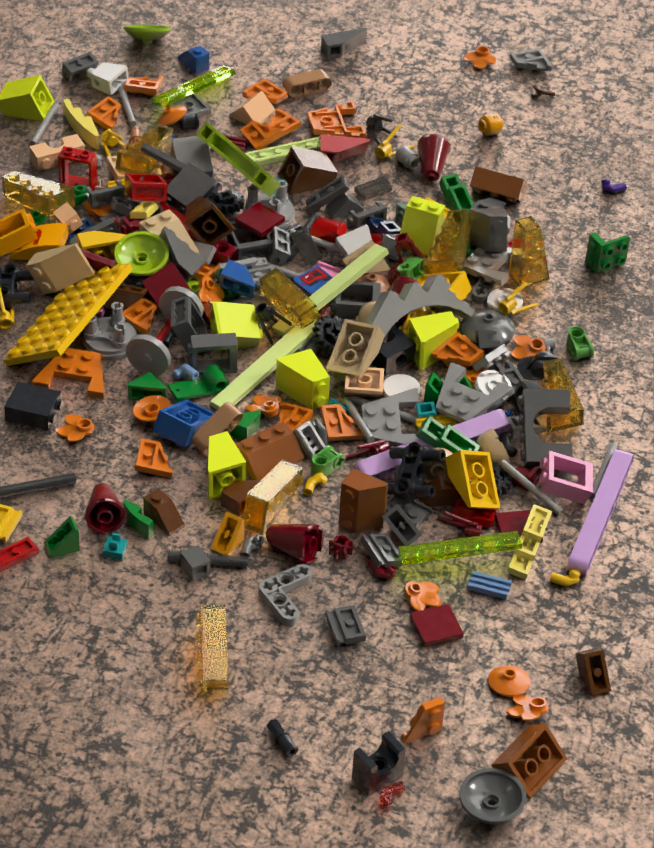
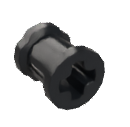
M198 113L183 116L180 119L182 130L186 127L199 128Z

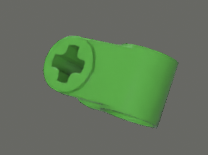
M409 257L397 267V271L400 272L401 276L418 280L427 273L429 264L426 259Z
M571 327L568 331L566 346L573 360L577 361L583 357L593 358L594 348L585 331L581 327Z
M326 446L312 457L311 476L321 472L327 477L342 467L346 456L333 450L332 446Z

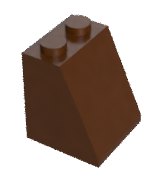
M291 146L277 174L280 179L287 181V191L289 194H296L323 188L336 179L338 172L326 153Z
M201 195L187 204L185 225L201 243L213 245L235 230L214 203Z

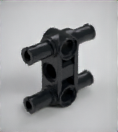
M6 264L0 268V288L5 310L11 309L15 304L31 303L30 292H17L22 281L35 280L29 270H21V268H16L14 264Z
M412 442L406 447L392 446L389 450L390 458L402 459L395 483H388L387 494L394 495L396 498H403L407 502H412L418 497L433 498L435 487L433 485H422L429 461L444 462L446 458L445 450L430 449L428 446H422L418 442Z

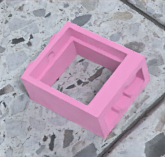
M549 451L547 456L542 458L540 462L542 473L539 479L541 492L586 504L593 493V464ZM554 469L577 475L578 484L555 478Z

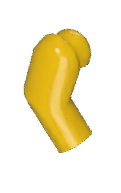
M318 472L307 479L303 489V493L306 496L312 495L317 483L320 486L326 484L328 479L324 476V473Z
M572 569L567 576L552 572L550 582L564 587L577 584L580 580V572Z

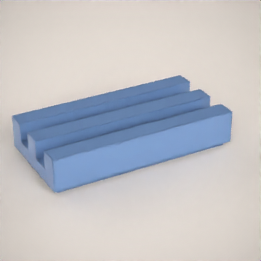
M472 571L467 590L506 600L512 581Z

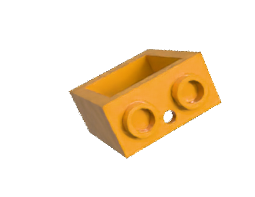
M24 208L0 219V257L38 239L35 233L38 229L30 213H26Z

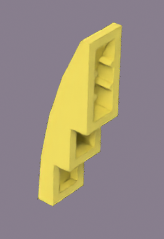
M64 99L63 112L68 123L85 142L96 150L99 149V134L91 116L84 117L80 107L73 108L70 99Z
M533 504L507 573L526 580L552 511Z

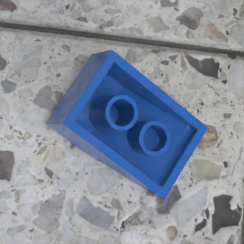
M186 399L159 410L153 431L158 433L161 438L174 441L179 447H187L192 444L191 439L193 435L214 413Z

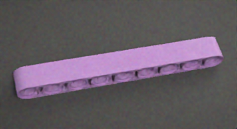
M497 409L452 427L476 443L478 437L490 428L494 429L497 435H501L503 432L508 431L512 424L504 411ZM421 439L398 446L406 447L412 442H418L422 446H428L430 449L434 448ZM389 450L358 461L352 468L381 480L394 475L396 465H401L402 459H391Z
M617 449L614 450L567 564L568 571L574 569L579 571L580 574L587 576L631 469L634 454Z

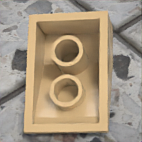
M170 210L139 222V231L151 232L158 236L163 227L166 226L174 231L180 240L186 242L195 253L199 254V250L183 224ZM168 258V261H167L166 265H168V264L171 263L170 260H169V258Z
M77 243L37 252L26 265L43 294L60 291L95 273Z
M345 319L326 369L361 378L379 353L385 335L380 327Z

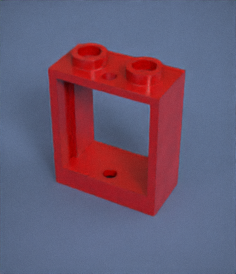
M63 146L58 155L59 189L68 191L69 187L85 184L86 187H90L92 191H95V186H97V153ZM68 160L88 164L89 178L69 175Z
M125 173V192L131 200L166 202L168 184L160 175Z

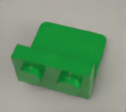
M596 232L589 234L585 262L596 273L625 264L630 237L625 235L605 242Z

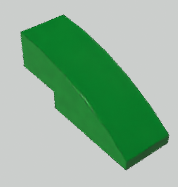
M457 173L441 177L439 186L450 206L460 217L469 215L470 208L474 206V203L465 183H461Z
M431 416L422 422L415 435L434 448H446L452 453L459 450L478 451L480 445L450 424L445 427Z

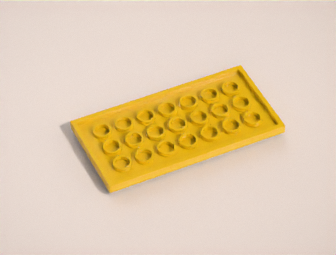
M120 263L113 268L106 266L99 271L93 269L95 272L93 275L64 288L60 294L55 296L52 304L45 308L46 311L37 317L34 325L27 329V333L18 339L15 347L8 351V355L3 359L6 366L61 356L133 270L131 264L122 265Z

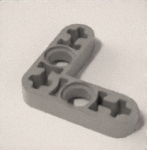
M300 564L264 579L259 584L260 597L280 622L286 626H294L298 623L299 610L285 593L308 584L312 580L311 567L306 564ZM287 579L291 582L289 584H283L280 581ZM276 600H281L284 603L282 605H276L273 602Z

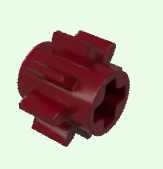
M343 535L335 536L334 541L329 540V555L333 554L336 560H346L347 556L353 553V541H349Z

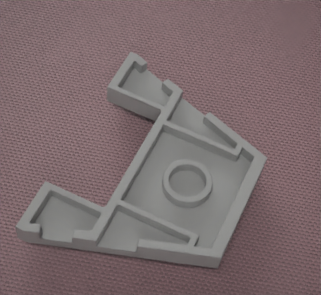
M477 248L461 264V270L476 277H479V275L483 276L485 281L488 282L493 280L497 286L502 287L509 279L507 272H501L498 269L508 259L526 261L532 255V248H507V252H489Z
M451 362L435 408L437 413L462 423L487 413L488 408L502 402L501 399L507 395L510 397L514 393V389L511 386L498 382L490 394L486 395L464 386L459 382L466 374V368Z
M417 388L362 405V419L374 436V442L385 439L388 443L401 446L419 439L415 436L416 434H401L399 407H412L419 403Z

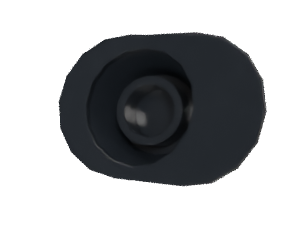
M540 351L535 356L524 357L517 364L518 371L527 380L555 379L561 373L558 357L548 351Z

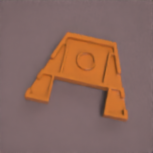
M353 101L347 102L345 106L337 104L335 108L329 110L322 108L307 112V119L313 135L329 134L366 139V132L363 126L346 127L341 115L356 114V107Z
M67 348L61 356L54 357L32 380V385L48 389L54 377L90 382L87 396L105 397L101 354L97 352Z

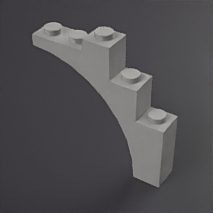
M437 274L428 276L423 287L415 282L405 284L399 295L394 291L381 292L365 323L379 326L386 336L391 327L401 317L421 307L442 308L452 311L461 318L472 317L475 310L470 308L467 302L458 299L454 292L449 291L448 289L451 284L446 281L444 276Z

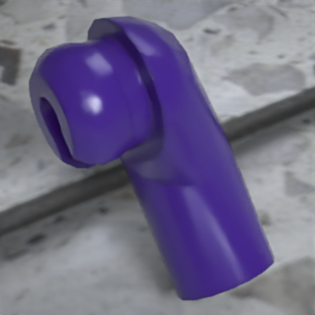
M610 179L601 180V188L605 191L617 193L627 189L624 182L610 184Z

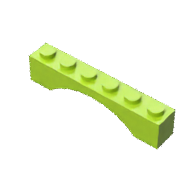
M207 121L197 132L196 135L269 197L281 185L280 182Z

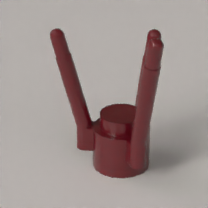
M401 233L395 238L397 244L394 247L397 251L399 264L403 263L401 250L404 252L411 250L414 256L419 255L420 258L426 259L407 233Z
M385 439L359 445L357 448L364 450L347 455L345 460L371 452L374 456L390 450L391 447Z
M444 511L443 514L457 521L443 517L437 518L439 521L465 528L464 535L467 536V538L443 539V543H473L474 539L479 540L482 525L477 524L478 522L469 521L447 511Z

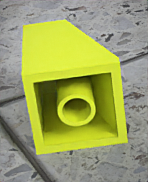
M41 75L6 82L0 93V110L3 115L37 121L44 120L55 102Z
M412 196L406 205L400 234L407 233L417 248L427 258H431L442 240L445 205Z
M212 302L209 316L212 334L236 333L238 348L259 346L260 339H263L262 328L258 327V321L256 320L258 315L255 313V306Z
M452 311L409 319L408 337L416 343L415 363L419 370H423L438 361L439 359L432 357V352L457 333L459 321L454 317Z
M312 349L279 357L276 360L277 389L312 410L329 403L330 376Z
M227 431L209 436L208 499L212 500L221 497L222 489L233 481L246 480V461Z

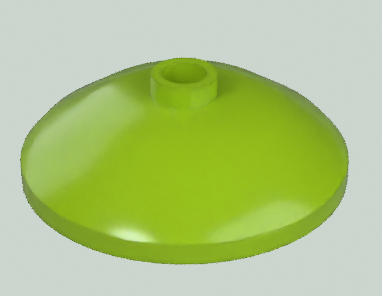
M125 25L123 29L132 37L142 39L143 43H152V40L160 39L170 33L172 27L164 25Z
M138 231L130 233L119 240L114 250V257L117 264H131L133 268L130 272L131 275L148 276L155 274L166 265L169 258V249L166 242L160 236L151 232Z

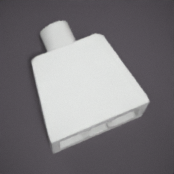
M104 62L96 69L89 68L87 71V76L91 78L93 88L109 95L116 92L121 84L124 85L129 78L128 69L125 65Z
M366 224L336 238V245L345 257L372 240L368 225Z

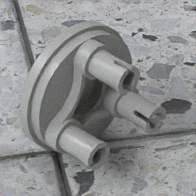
M283 180L278 181L281 185L276 190V194H273L271 197L266 194L258 195V187L255 185L248 186V196L243 212L257 202H260L285 216V222L279 225L278 228L283 230L294 222L295 209L288 200L287 182Z
M119 302L112 303L111 317L97 320V317L94 315L84 329L82 336L84 349L100 353L101 359L115 360L126 357V346L131 338L137 335L134 327L125 321L123 304L120 303L119 308Z

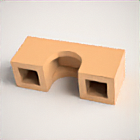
M77 134L61 138V147L51 148L46 142L29 146L30 161L37 171L57 167L58 155L63 146L85 150V144Z

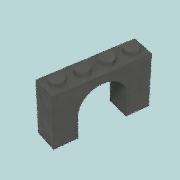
M524 389L522 395L518 398V405L522 407V413L519 414V425L523 426V432H520V443H523L520 459L524 461V468L540 467L542 458L546 457L549 451L573 458L572 444L547 443L541 440L533 429V421L541 415L568 414L570 410V389Z

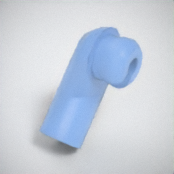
M183 364L173 370L172 375L175 379L189 376L191 379L196 380L199 377V372L189 364Z

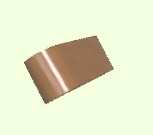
M323 69L288 76L283 80L282 85L291 97H298L327 90L331 87L332 80Z
M231 402L224 403L193 435L191 443L204 455H208L209 436L226 431L230 433L243 419V413Z

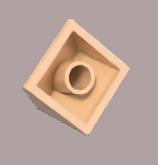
M260 91L246 99L229 114V117L245 124H249L252 121L262 124L275 113V109L263 91Z
M368 367L361 378L346 375L345 395L382 398L384 368Z

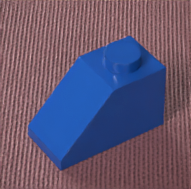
M201 45L189 49L178 56V59L195 74L210 69V53Z
M229 260L220 274L219 286L252 299L254 297L255 283L247 267Z

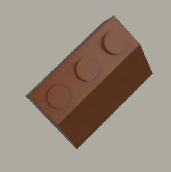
M475 166L470 187L474 189L473 192L479 194L487 192L490 193L489 196L499 199L501 196L505 197L506 201L515 203L516 201H522L529 188V184L524 179Z
M283 421L235 444L246 461V472L254 480H265L305 460L295 433Z
M352 469L341 483L339 526L355 533L383 528L385 520L382 515L386 513L388 483Z
M544 723L528 726L491 766L507 771L517 777L526 790V797L529 799L568 758L547 724Z

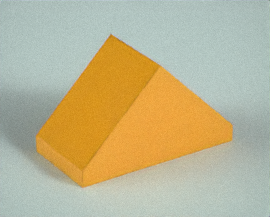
M226 511L211 549L230 556L244 540L245 520Z

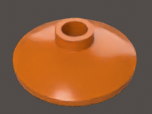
M169 106L163 110L164 113L157 121V125L159 127H167L174 124L186 114L187 108L185 106L173 108Z
M148 396L135 404L133 413L135 418L140 421L155 422L159 410L171 406V403L163 396Z
M504 665L490 672L488 684L499 695L515 697L524 694L529 689L530 677L519 667Z

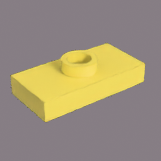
M141 202L130 212V219L149 218L159 209L158 202Z

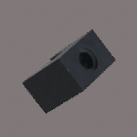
M393 325L387 333V343H382L379 353L372 361V364L377 368H384V375H388L415 361L416 343Z
M389 731L382 735L379 748L370 756L361 748L354 750L352 779L368 797L403 777L406 748Z

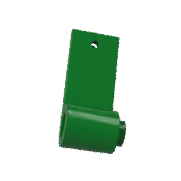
M210 365L203 371L202 378L171 383L167 387L176 401L220 393L229 385V381L219 366Z

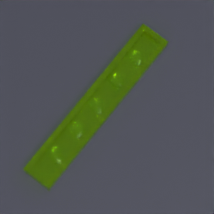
M223 65L153 97L151 102L153 105L163 108L235 75V69Z
M518 531L399 546V555L402 565L519 550L522 549V542Z

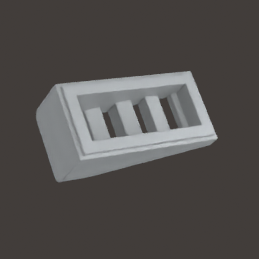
M519 416L507 417L512 424V427L507 432L513 435V439L519 438L520 432H523V426L519 425ZM540 417L533 421L535 433L547 429Z
M310 420L292 430L300 447L311 460L316 450L319 449L321 451L326 447Z

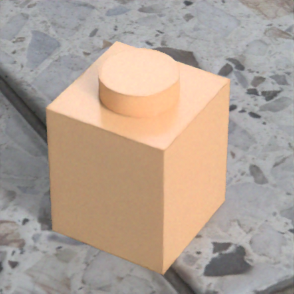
M67 202L53 212L58 223H67L69 234L83 225L77 212Z

